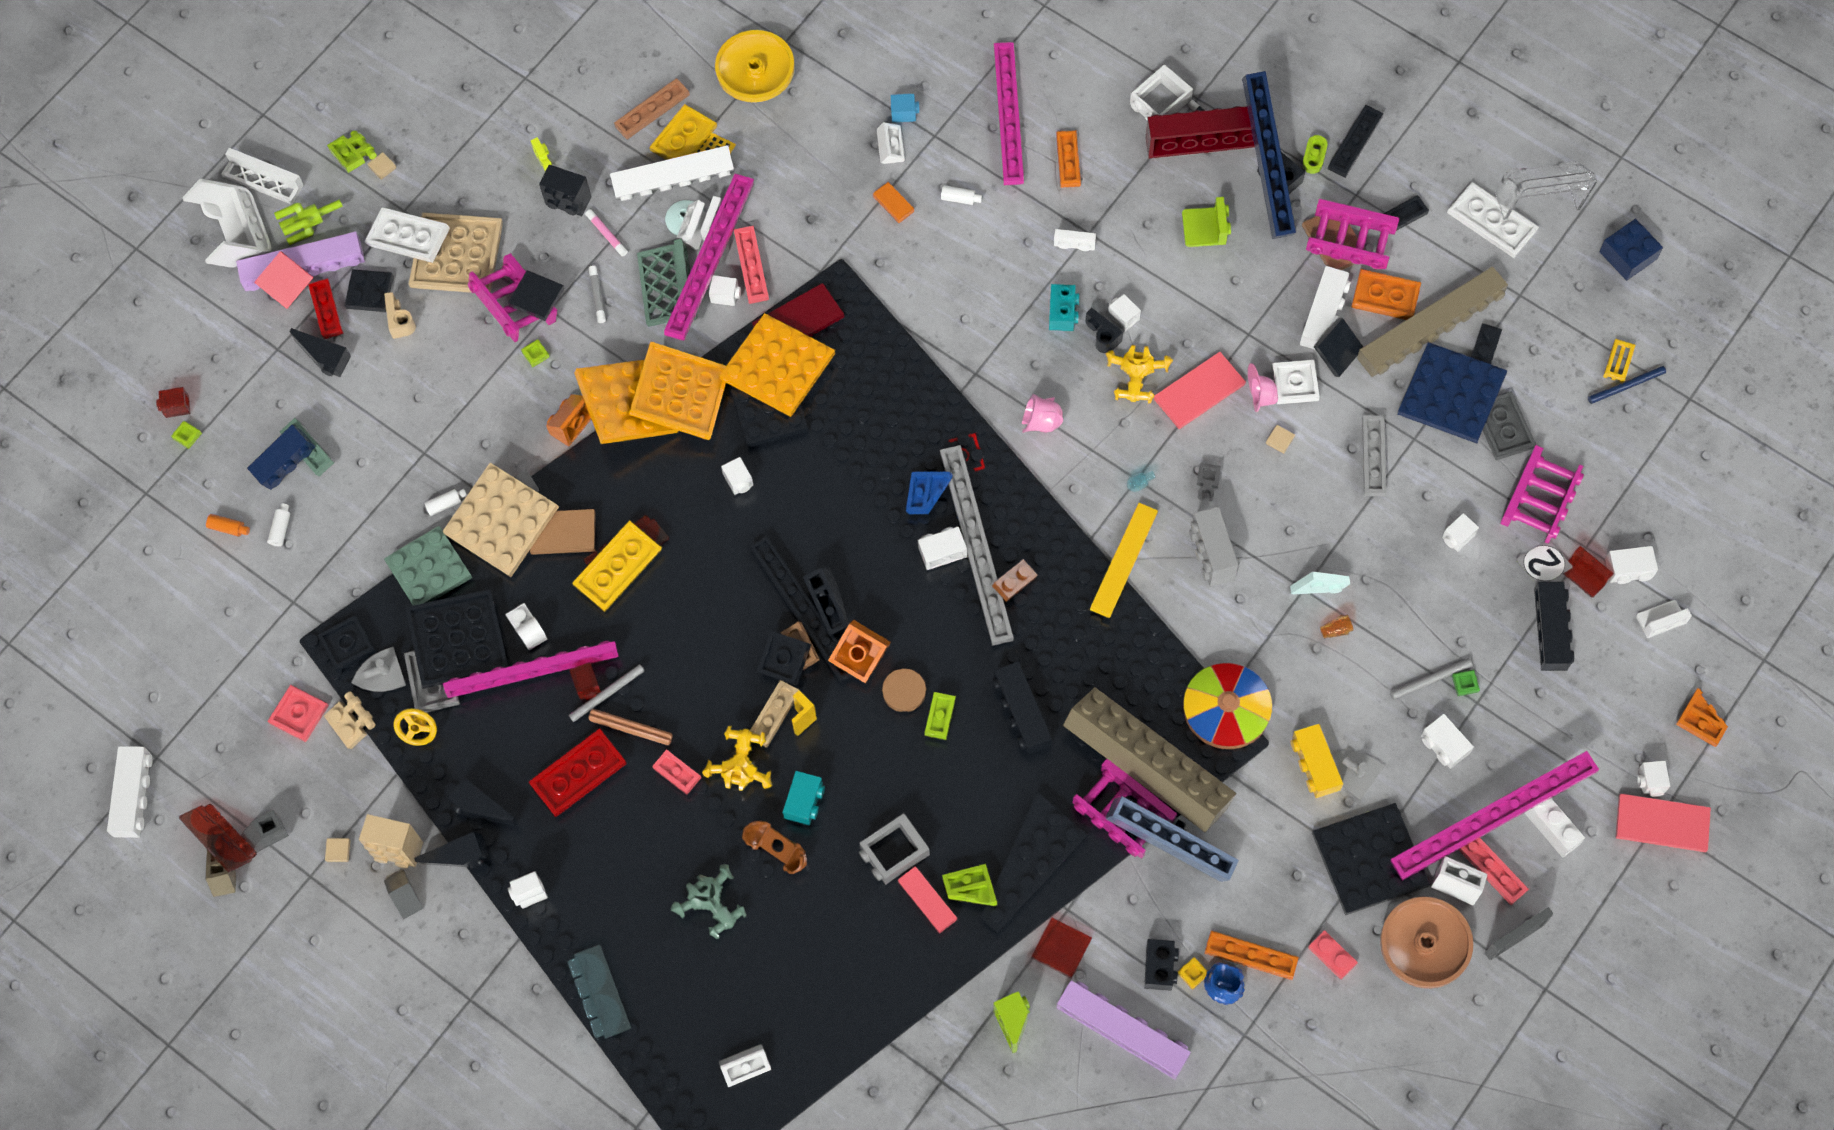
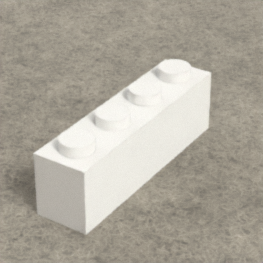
M1328 266L1325 267L1301 337V346L1315 350L1313 346L1336 319L1339 318L1336 314L1338 310L1342 311L1345 299L1342 296L1343 293L1348 294L1351 281H1348L1350 273Z
M118 747L107 832L113 837L140 838V833L144 829L143 809L147 807V797L145 794L146 788L150 785L148 771L153 762L151 753L145 747Z

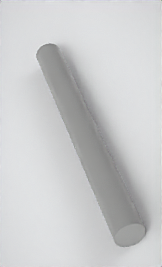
M1468 658L1391 691L1390 695L1393 700L1449 677L1454 673L1472 667V662Z
M639 664L569 715L570 719L575 722L644 672L642 666Z

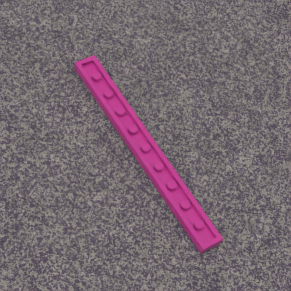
M734 174L665 327L664 335L685 340L754 185L753 178Z
M1585 751L1392 858L1391 863L1400 878L1404 880L1599 771V768L1588 751Z

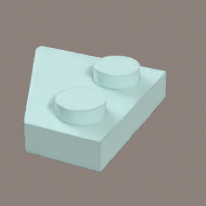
M1311 572L1291 585L1290 590L1291 594L1339 593L1350 585L1349 576Z

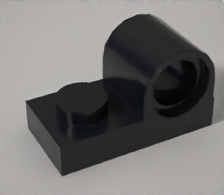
M1091 307L1086 313L1085 322L1092 331H1097L1096 349L1101 353L1114 350L1122 342L1123 331ZM1106 338V339H1109L1110 341H1108V342H1103L1101 339Z

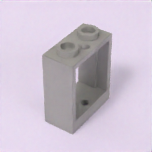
M902 814L860 842V856L865 863H871L873 866L872 873L878 881L882 879L885 885L930 855L928 846L905 814ZM900 827L916 852L886 871L869 847Z

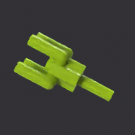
M340 199L318 209L315 204L303 208L301 203L297 202L274 212V215L279 220L292 213H297V215L278 222L285 236L304 228V231L286 238L290 246L313 236L314 230L312 227L323 222L321 216L343 207Z

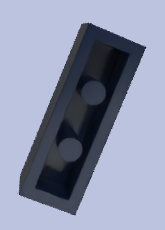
M292 424L247 469L262 486L272 490L281 483L288 473L294 471L297 464L304 458H307L316 446L301 429Z

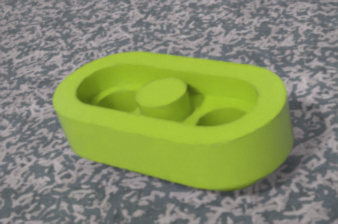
M1314 135L1307 142L1302 163L1303 169L1307 173L1316 174L1323 167L1328 145L1327 140L1323 136Z

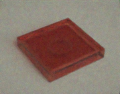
M1051 918L1031 959L1072 979L1092 941V937Z

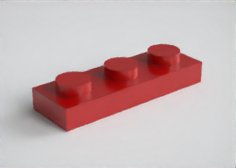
M328 278L308 284L323 339L344 334Z

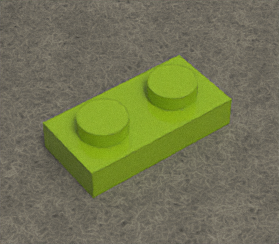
M934 692L925 736L947 739L956 696Z

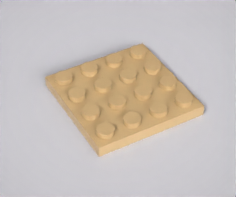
M422 213V218L445 223L450 229L433 263L413 258L409 280L410 288L471 292L468 287L470 272L473 271L481 279L495 271L503 226L502 218ZM492 283L485 285V287L489 290L490 293Z
M489 463L443 532L455 542L512 577L559 506L497 466Z

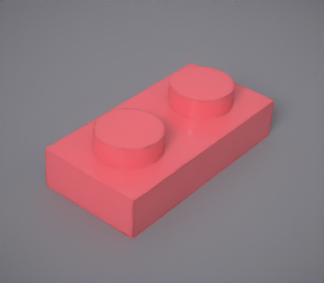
M668 750L652 766L654 770L686 795L701 779L698 773Z
M1325 930L1308 947L1341 980L1358 963Z

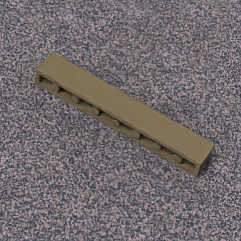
M1492 266L1361 348L1357 357L1358 361L1371 377L1377 374L1382 375L1389 369V366L1394 363H1401L1408 354L1417 353L1424 344L1428 342L1433 343L1443 332L1448 333L1452 331L1459 322L1462 321L1464 323L1468 321L1475 312H1482L1494 300L1496 302L1501 300L1506 295L1505 291L1508 284Z

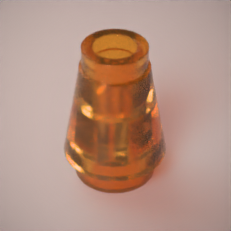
M1342 614L1320 627L1324 639L1349 635V632L1354 631L1349 616H1343Z

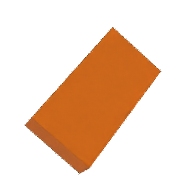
M889 182L873 193V197L898 223L914 213V208Z

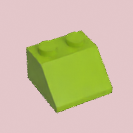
M1019 991L993 1002L994 1015L1012 1053L1018 1050L1028 1022V1014L1030 1013L1029 1002L1026 996L1021 997Z

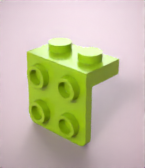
M1216 197L1213 208L1184 209L1182 211L1184 240L1187 247L1226 245L1227 236L1231 235L1230 222L1227 223L1226 217H1229L1228 204L1225 205L1224 197Z

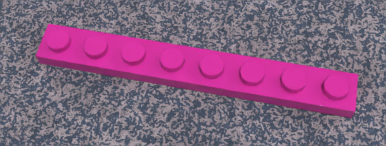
M1014 42L994 43L1004 185L1024 184Z
M603 641L597 646H583L569 653L563 651L548 658L538 657L528 663L517 662L507 668L496 667L491 672H476L471 674L470 677L462 679L459 677L452 678L448 682L443 683L447 697L452 698L618 657L615 641Z

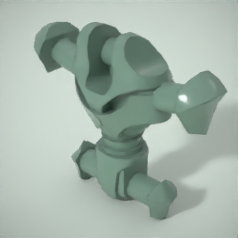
M728 864L720 865V873L716 878L699 874L696 877L698 880L696 884L688 883L686 885L688 900L681 904L673 902L671 906V911L676 912L682 918L684 917V912L691 908L694 910H711L714 915L713 918L719 923L713 928L708 927L709 935L716 939L720 938L718 934L723 930L731 929L739 917L743 916L745 918L747 916L744 906L737 904V908L730 913L727 910V906L724 907L722 903L720 904L723 889L722 883L727 878H734Z

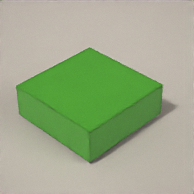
M1474 670L1454 673L1452 675L1457 697L1480 691Z

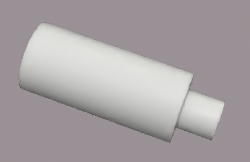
M943 185L941 200L973 205L974 202H982V195L975 194V190Z
M453 489L424 502L429 515L433 516L462 503L460 499L465 498L467 494L464 489L457 492L456 489Z
M282 503L280 508L275 510L267 540L271 545H283L291 515L288 512L289 505Z

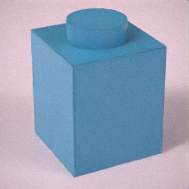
M914 94L890 95L892 123L916 121V113H919V101H915Z

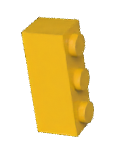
M1320 724L1294 731L1290 743L1293 751L1299 755L1300 760H1298L1302 773L1305 772L1308 780H1306L1309 792H1313L1315 798H1319L1340 791L1343 782Z

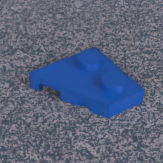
M912 472L906 512L908 514H929L951 481L952 473Z

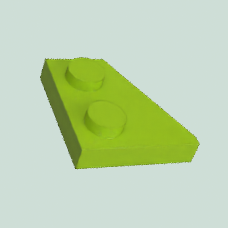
M986 864L942 875L948 899L991 906L997 905Z

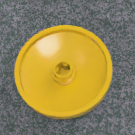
M749 30L732 36L721 46L715 60L716 76L722 89L730 96L745 102H762L778 96L790 84L795 70L794 57L789 45L776 34L763 30Z

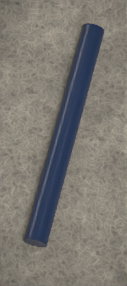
M1664 366L1658 367L1588 396V401L1590 404L1596 403L1666 374V368Z

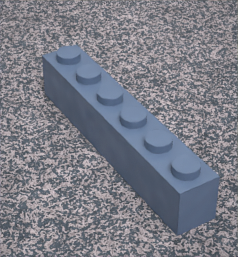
M1123 796L1113 800L1105 817L1106 820L1220 882L1231 879L1239 861Z

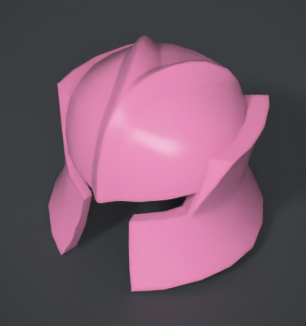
M1032 394L1023 416L1022 424H1027V426L1023 429L1022 433L1029 431L1053 432L1063 423V412L1060 405L1054 402L1055 397L1043 399Z

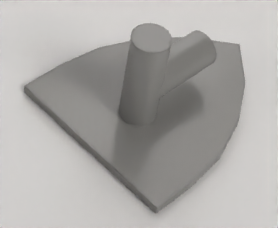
M394 647L382 650L366 660L356 672L351 683L373 692H385L405 686L406 684Z
M1356 751L1331 753L1342 779L1343 787L1359 800L1362 799L1385 767L1384 764L1364 753Z

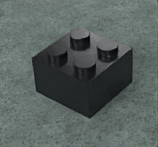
M548 165L539 183L545 205L551 209L563 210L569 215L583 216L592 197L586 176Z

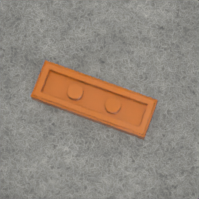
M1076 130L1056 132L1060 188L1080 187Z

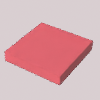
M280 251L254 283L287 309L313 279V276Z
M290 685L267 722L306 742L329 705Z

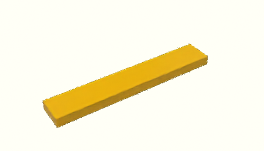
M1138 503L1091 605V611L1108 618L1111 617L1158 510Z

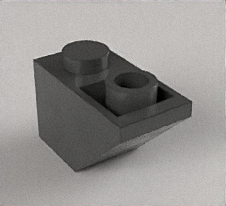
M272 810L253 820L239 836V839L249 857L289 835L281 818Z

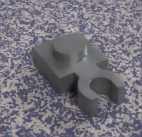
M1200 463L1197 485L1202 487L1198 490L1197 497L1199 500H1201L1203 493H1208L1210 495L1209 501L1212 502L1214 498V490L1212 488L1218 489L1221 466Z

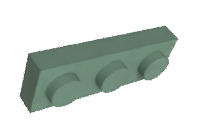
M294 418L280 433L282 434L293 424L306 434L316 447L303 460L315 475L320 477L334 464V461L300 421Z

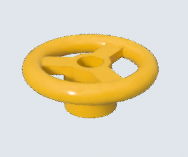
M405 709L398 713L394 719L396 734L401 740L410 745H426L436 736L437 726L434 719L422 710ZM403 718L409 724L407 734L402 731L400 726ZM421 731L430 732L426 738L413 739L416 733Z

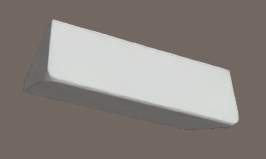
M883 122L877 128L880 163L904 162L901 126Z
M761 1044L719 1061L728 1087L771 1070Z

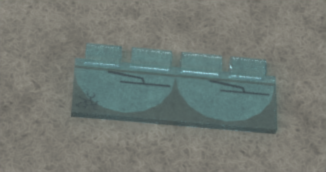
M598 945L574 954L575 958L567 963L572 977L582 974V977L574 980L580 998L590 996V998L582 1001L588 1019L598 1017L590 1022L595 1038L604 1035L606 1039L631 1029L601 946Z

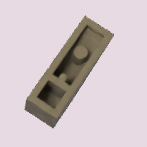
M230 827L207 833L205 879L213 897L236 892L233 849L227 844L228 842L232 843Z

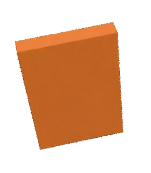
M1360 269L1351 308L1408 320L1414 316L1421 282Z

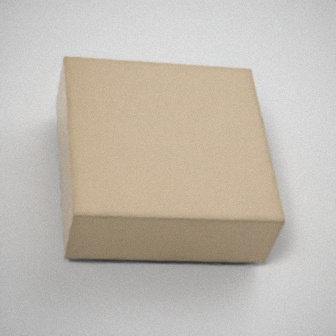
M383 152L367 164L381 180L396 169V165Z
M1276 425L1266 444L1284 454L1295 438V434Z
M327 838L325 861L349 862L351 840L349 838Z

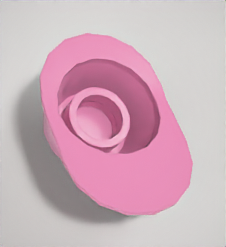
M1250 363L1248 366V382L1253 397L1254 410L1258 412L1260 407L1277 403V387L1270 378L1258 375L1255 365Z

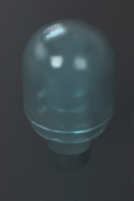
M1150 471L1146 474L1138 472L1128 478L1127 488L1132 492H1138L1149 485L1148 482L1156 478L1154 472Z

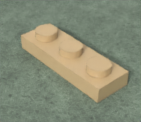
M781 680L750 730L754 734L761 735V732L765 733L766 742L763 744L765 747H768L794 703L793 695L799 690Z

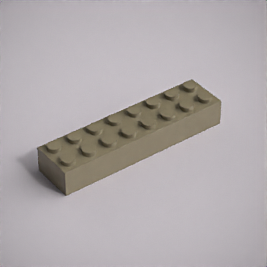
M1095 687L1071 709L1063 725L1205 833L1224 814L1237 794Z

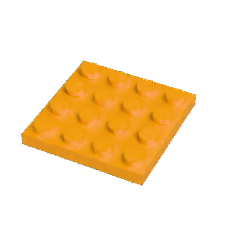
M764 313L720 374V380L791 417L835 355V350Z
M650 341L629 415L710 440L726 382L720 380V374L726 366Z
M644 360L576 368L574 374L601 444L678 433V430L629 415Z

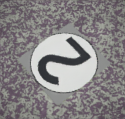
M1551 541L1549 544L1543 542L1516 559L1536 584L1538 582H1550L1573 567Z

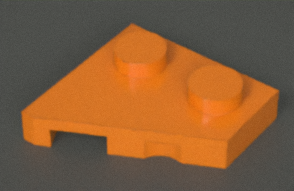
M1697 688L1676 725L1716 747L1728 726L1717 715L1712 704L1709 705L1702 696L1703 692Z

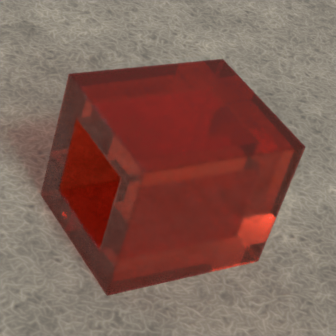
M184 387L159 391V399H156L158 411H161L165 418L191 414L189 395Z
M590 662L569 669L580 699H591L601 692Z

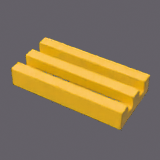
M1615 339L1603 377H1611V380L1614 381L1616 379L1620 380V383L1624 382L1636 345ZM1620 345L1621 349L1614 368V372H1611L1610 369L1617 350V346ZM1627 347L1630 349L1621 375L1618 374L1625 348Z

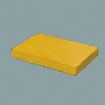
M684 104L650 145V151L665 160L694 154L717 128V123Z

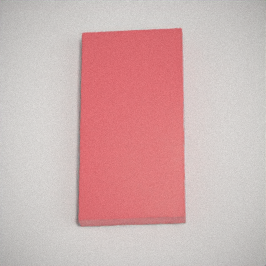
M1218 352L1156 394L1154 400L1176 427L1181 429L1243 387L1246 381L1224 355Z
M1620 794L1618 799L1616 838L1707 852L1711 808Z

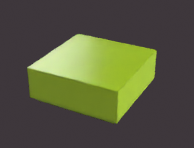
M539 339L521 349L522 354L532 368L550 357Z
M183 421L171 437L179 444L190 449L202 433L194 426Z

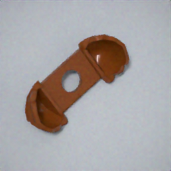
M754 821L744 828L742 839L754 850H757L760 846L785 863L783 870L789 874H795L807 865L806 853L801 845L793 843L771 827V824L764 821ZM775 839L781 840L784 844L781 852L773 848V841Z

